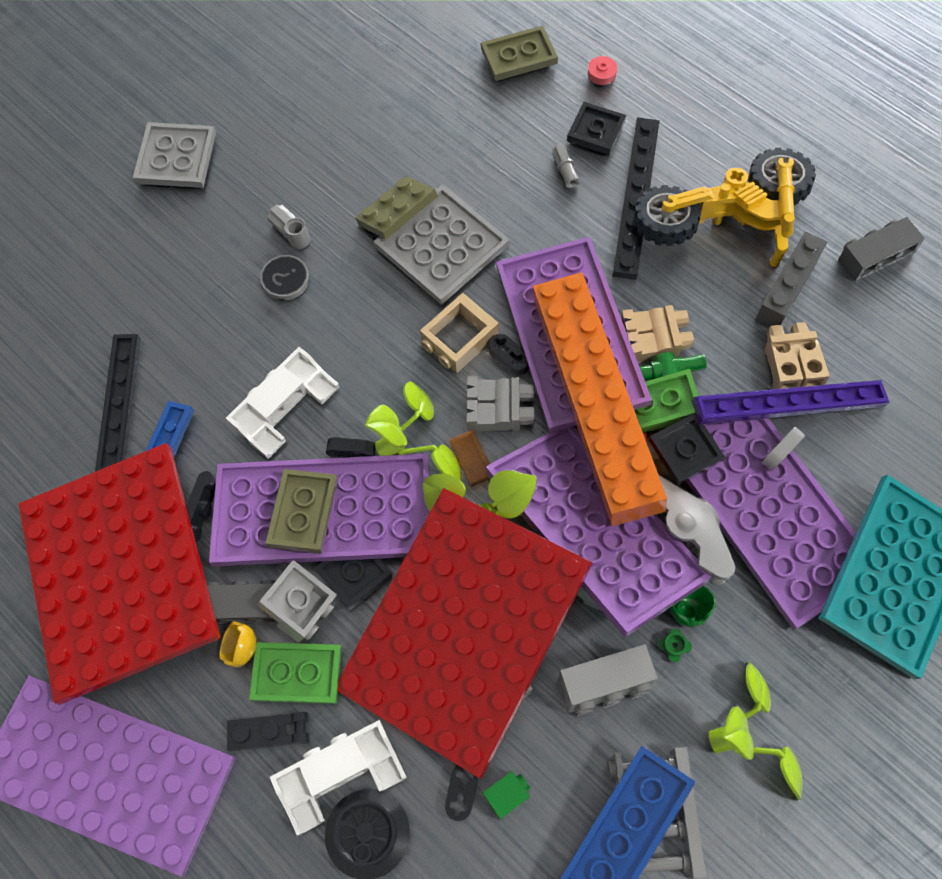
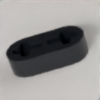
M505 334L492 336L489 342V351L492 357L513 375L518 376L526 373L529 366L523 349ZM496 344L500 346L505 344V351L502 348L496 349ZM513 358L516 361L522 360V366L520 364L514 366Z
M333 437L327 441L326 454L333 458L375 456L376 453L375 443L369 440Z
M458 765L453 768L445 810L452 820L464 821L472 812L478 777L473 775V780L466 782L465 790L460 789L461 779L457 777V773L463 772L464 769ZM461 793L464 794L463 804L467 806V810L461 811L460 816L454 815L455 810L450 808V805L457 802L458 795Z

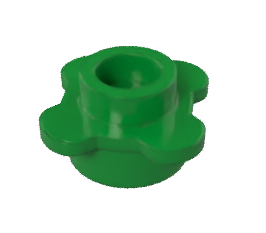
M677 628L671 629L667 637L660 638L657 643L658 648L664 650L668 655L669 661L673 663L678 662L681 655L685 652H690L692 649L691 642L687 641L686 637ZM672 643H676L677 648H674Z

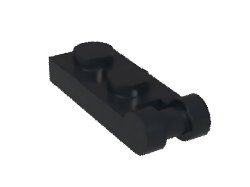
M209 471L199 474L186 505L196 542L201 538L202 526L205 518L211 512V503L215 496L216 479Z
M308 712L227 720V751L309 743V733H306V723L309 722ZM294 724L295 734L287 735V725Z

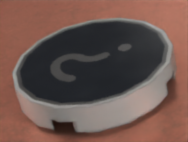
M282 255L271 259L264 265L260 274V281L266 294L271 298L277 300L278 298L284 299V301L292 300L299 297L307 289L309 271L305 263L298 257Z

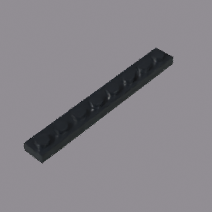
M639 117L636 120L612 277L637 280L643 235L640 236L637 232V227L634 226L635 207L638 198L642 197V193L650 191L660 120Z

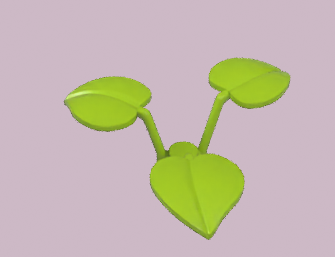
M409 381L404 385L403 395L407 404L415 412L401 427L399 426L397 415L386 405H380L370 413L364 426L382 437L375 443L376 450L380 456L432 451L431 457L438 470L442 474L453 475L461 481L460 463L447 446L441 444L438 448L435 445L405 449L407 439L403 431L419 415L425 421L431 420L434 416L432 401L424 390L414 382Z
M513 470L500 471L492 477L488 486V493L493 502L477 505L503 518L517 517L528 507L535 491L537 477ZM434 474L427 477L423 483V492L428 510L431 511L443 488L464 497L466 493L464 484L457 477L450 474Z
M746 662V683L750 695L755 701L754 707L745 714L738 706L733 707L727 717L725 726L709 731L711 747L716 754L734 750L736 754L739 753L746 760L753 759L754 753L776 755L780 759V768L786 782L796 795V801L802 800V773L798 760L788 746L783 747L782 750L754 747L748 730L747 719L758 713L761 708L765 713L769 712L771 696L767 683L761 673L751 662Z

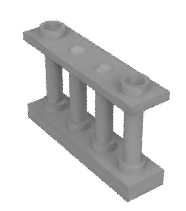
M687 747L674 748L670 751L671 756H668L667 760L664 761L691 778ZM614 753L612 761H608L610 780H615V786L618 785L631 764L622 763L621 753ZM692 789L679 810L680 819L676 820V823L671 824L664 836H678L679 839H683L685 852H681V856L651 858L643 872L683 869V872H688L689 879L706 878L694 791Z

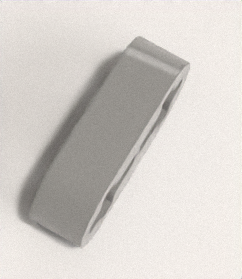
M794 427L761 463L770 471H773L806 435L797 427Z

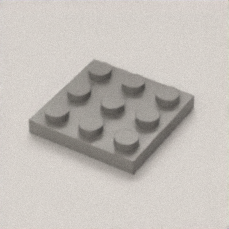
M147 122L133 174L135 184L203 188L216 135L214 126Z

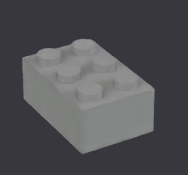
M644 644L560 670L557 682L568 714L575 712L576 716H582L593 712L592 708L599 704H603L604 708L621 703L620 700L628 695H631L632 699L647 695L658 677L647 647Z

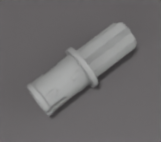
M557 144L552 149V154L557 163L556 169L562 174L566 187L574 188L580 183V179L574 169L575 163L569 158L565 146Z

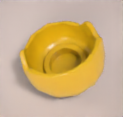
M233 621L224 634L219 658L224 661L225 665L241 667L255 653L256 635L250 626Z

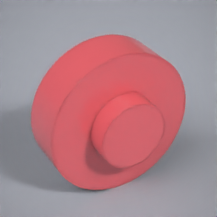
M598 56L589 62L588 78L593 83L607 85L615 80L617 64L612 58Z

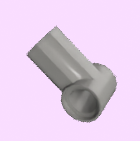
M275 205L270 209L267 216L268 221L289 240L290 245L294 249H304L309 245L311 241L310 235L303 219L295 217L283 205Z

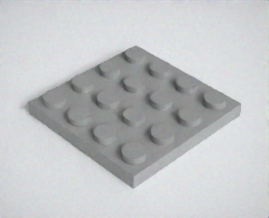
M444 185L436 189L438 195L436 199L387 240L378 237L374 241L376 249L441 305L510 245V239Z

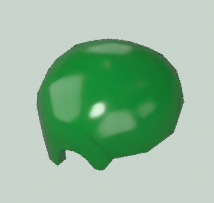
M702 586L670 607V613L680 625L691 628L702 626L710 619L716 607L715 596L707 587Z

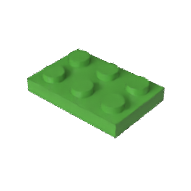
M687 369L646 381L652 405L634 410L643 433L671 426L694 414L695 410L692 399L699 395L691 370Z
M256 642L249 700L251 702L337 705L342 646L332 644Z

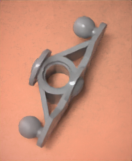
M659 476L667 496L666 511L657 514L658 517L666 525L670 534L679 539L698 558V567L712 575L709 581L711 584L721 585L734 574L735 564L719 528L720 521L717 512L705 499L696 498Z

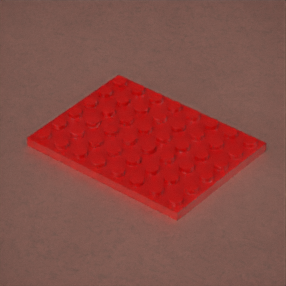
M167 443L18 503L54 703L61 705L221 639L171 447Z
M443 488L338 679L337 691L471 774L482 778L593 563Z

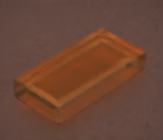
M474 430L450 439V444L470 486L473 487L490 480L485 474V467L490 465V462Z

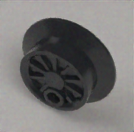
M376 789L358 790L342 798L331 811L325 828V845L330 859L341 872L355 879H376L391 872L403 859L410 838L409 821L403 807L391 795L383 791L379 792Z

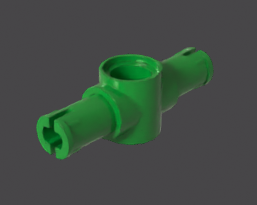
M665 352L655 356L649 362V365L639 367L644 380L647 381L690 369L691 372L705 370L707 362L704 354L682 358L681 356L675 357V354L672 352Z

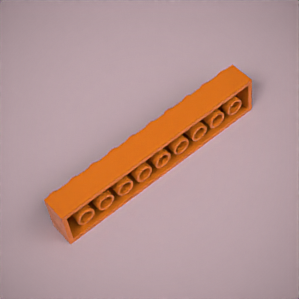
M580 272L534 285L535 305L611 527L665 512L667 496L583 273Z

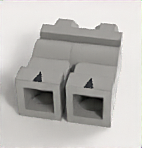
M467 376L468 432L506 431L511 429L512 431H520V425L534 424V407H520V401H534V385L520 384L519 378H512V380L506 378L478 380V376Z

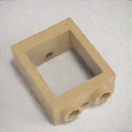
M462 293L420 330L421 345L428 353L433 352L445 368H451L455 373H458L489 344L492 336L499 334V323ZM460 314L480 332L455 354L435 335Z

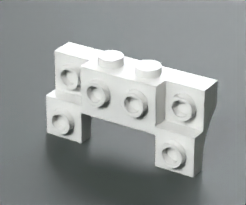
M298 347L280 366L270 371L258 387L253 388L248 393L247 398L226 417V420L230 426L248 440L250 445L269 459L286 442L285 437L273 427L307 393L323 405L340 387L338 382L330 377L308 353Z
M380 720L349 736L344 733L333 738L330 741V746L322 750L317 747L306 752L303 755V760L270 777L275 792L285 808L297 836L326 822L317 798L364 773L371 772L379 792L407 779Z

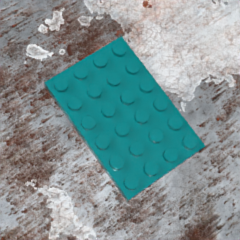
M887 474L882 476L819 619L913 679H922L942 629V509Z

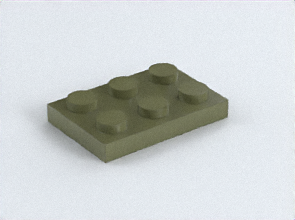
M543 25L481 42L482 53L495 81L558 64V56Z
M405 176L391 189L383 193L374 203L366 207L355 219L359 226L387 240L436 199L438 195L434 188Z
M283 469L265 543L268 548L322 554L338 482L336 474Z

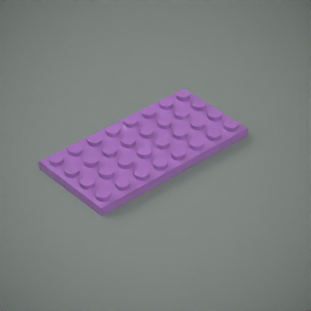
M590 237L496 262L550 433L577 425L535 305L533 286L580 272L584 275L634 410L652 405L651 396Z
M769 418L704 424L726 458L721 463L686 482L697 498H703L713 506L719 517V528L785 620L795 630L822 612L856 532L793 450L773 471H770L761 463L784 439Z
M574 426L549 432L485 467V474L490 480L496 473L504 470H513L537 477L533 497L528 507L521 514L522 518L537 535L593 563L581 587L624 637H627L705 585L712 578V575L698 567V559L679 539L670 534L666 525L656 514L611 527L582 439Z
M428 454L217 464L209 563L214 567L291 563L293 560L298 563L406 557L430 513L425 504L423 492L424 480L429 477ZM283 469L337 475L338 482L322 554L268 548L265 544Z
M29 675L0 729V800L184 877L236 758L82 696L58 705L53 702L50 683Z

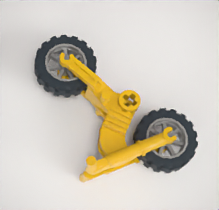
M767 149L763 154L759 153L756 159H753L749 175L741 168H731L726 172L723 184L717 187L706 188L704 186L690 191L680 190V187L673 186V188L668 187V185H661V188H657V186L652 187L649 192H643L642 197H639L637 200L634 226L637 227V232L640 236H645V240L649 242L654 241L656 245L666 244V246H673L675 243L678 245L683 244L686 239L690 240L693 237V233L696 234L698 225L707 218H713L712 222L715 225H720L723 216L733 215V218L737 219L739 223L741 222L742 226L748 224L763 231L774 229L776 249L769 263L773 267H778L788 249V237L793 235L794 205L799 204L800 200L804 201L810 194L816 177V173H814L815 166L811 165V160L808 157L804 158L802 153L792 152L793 149Z

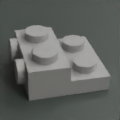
M293 560L257 603V606L278 622L276 626L299 643L303 638L308 641L318 629L315 623L320 617L325 619L332 611L334 605L331 602L337 594Z

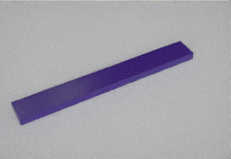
M881 380L695 396L692 399L699 425L885 407L890 403Z

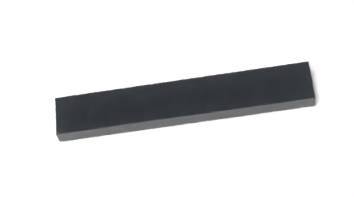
M113 334L95 472L126 459L141 340L138 334Z

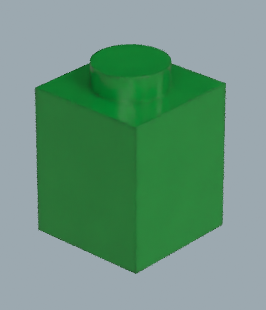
M511 771L485 790L483 796L499 820H502L530 798L527 792L531 788L521 773L516 776Z

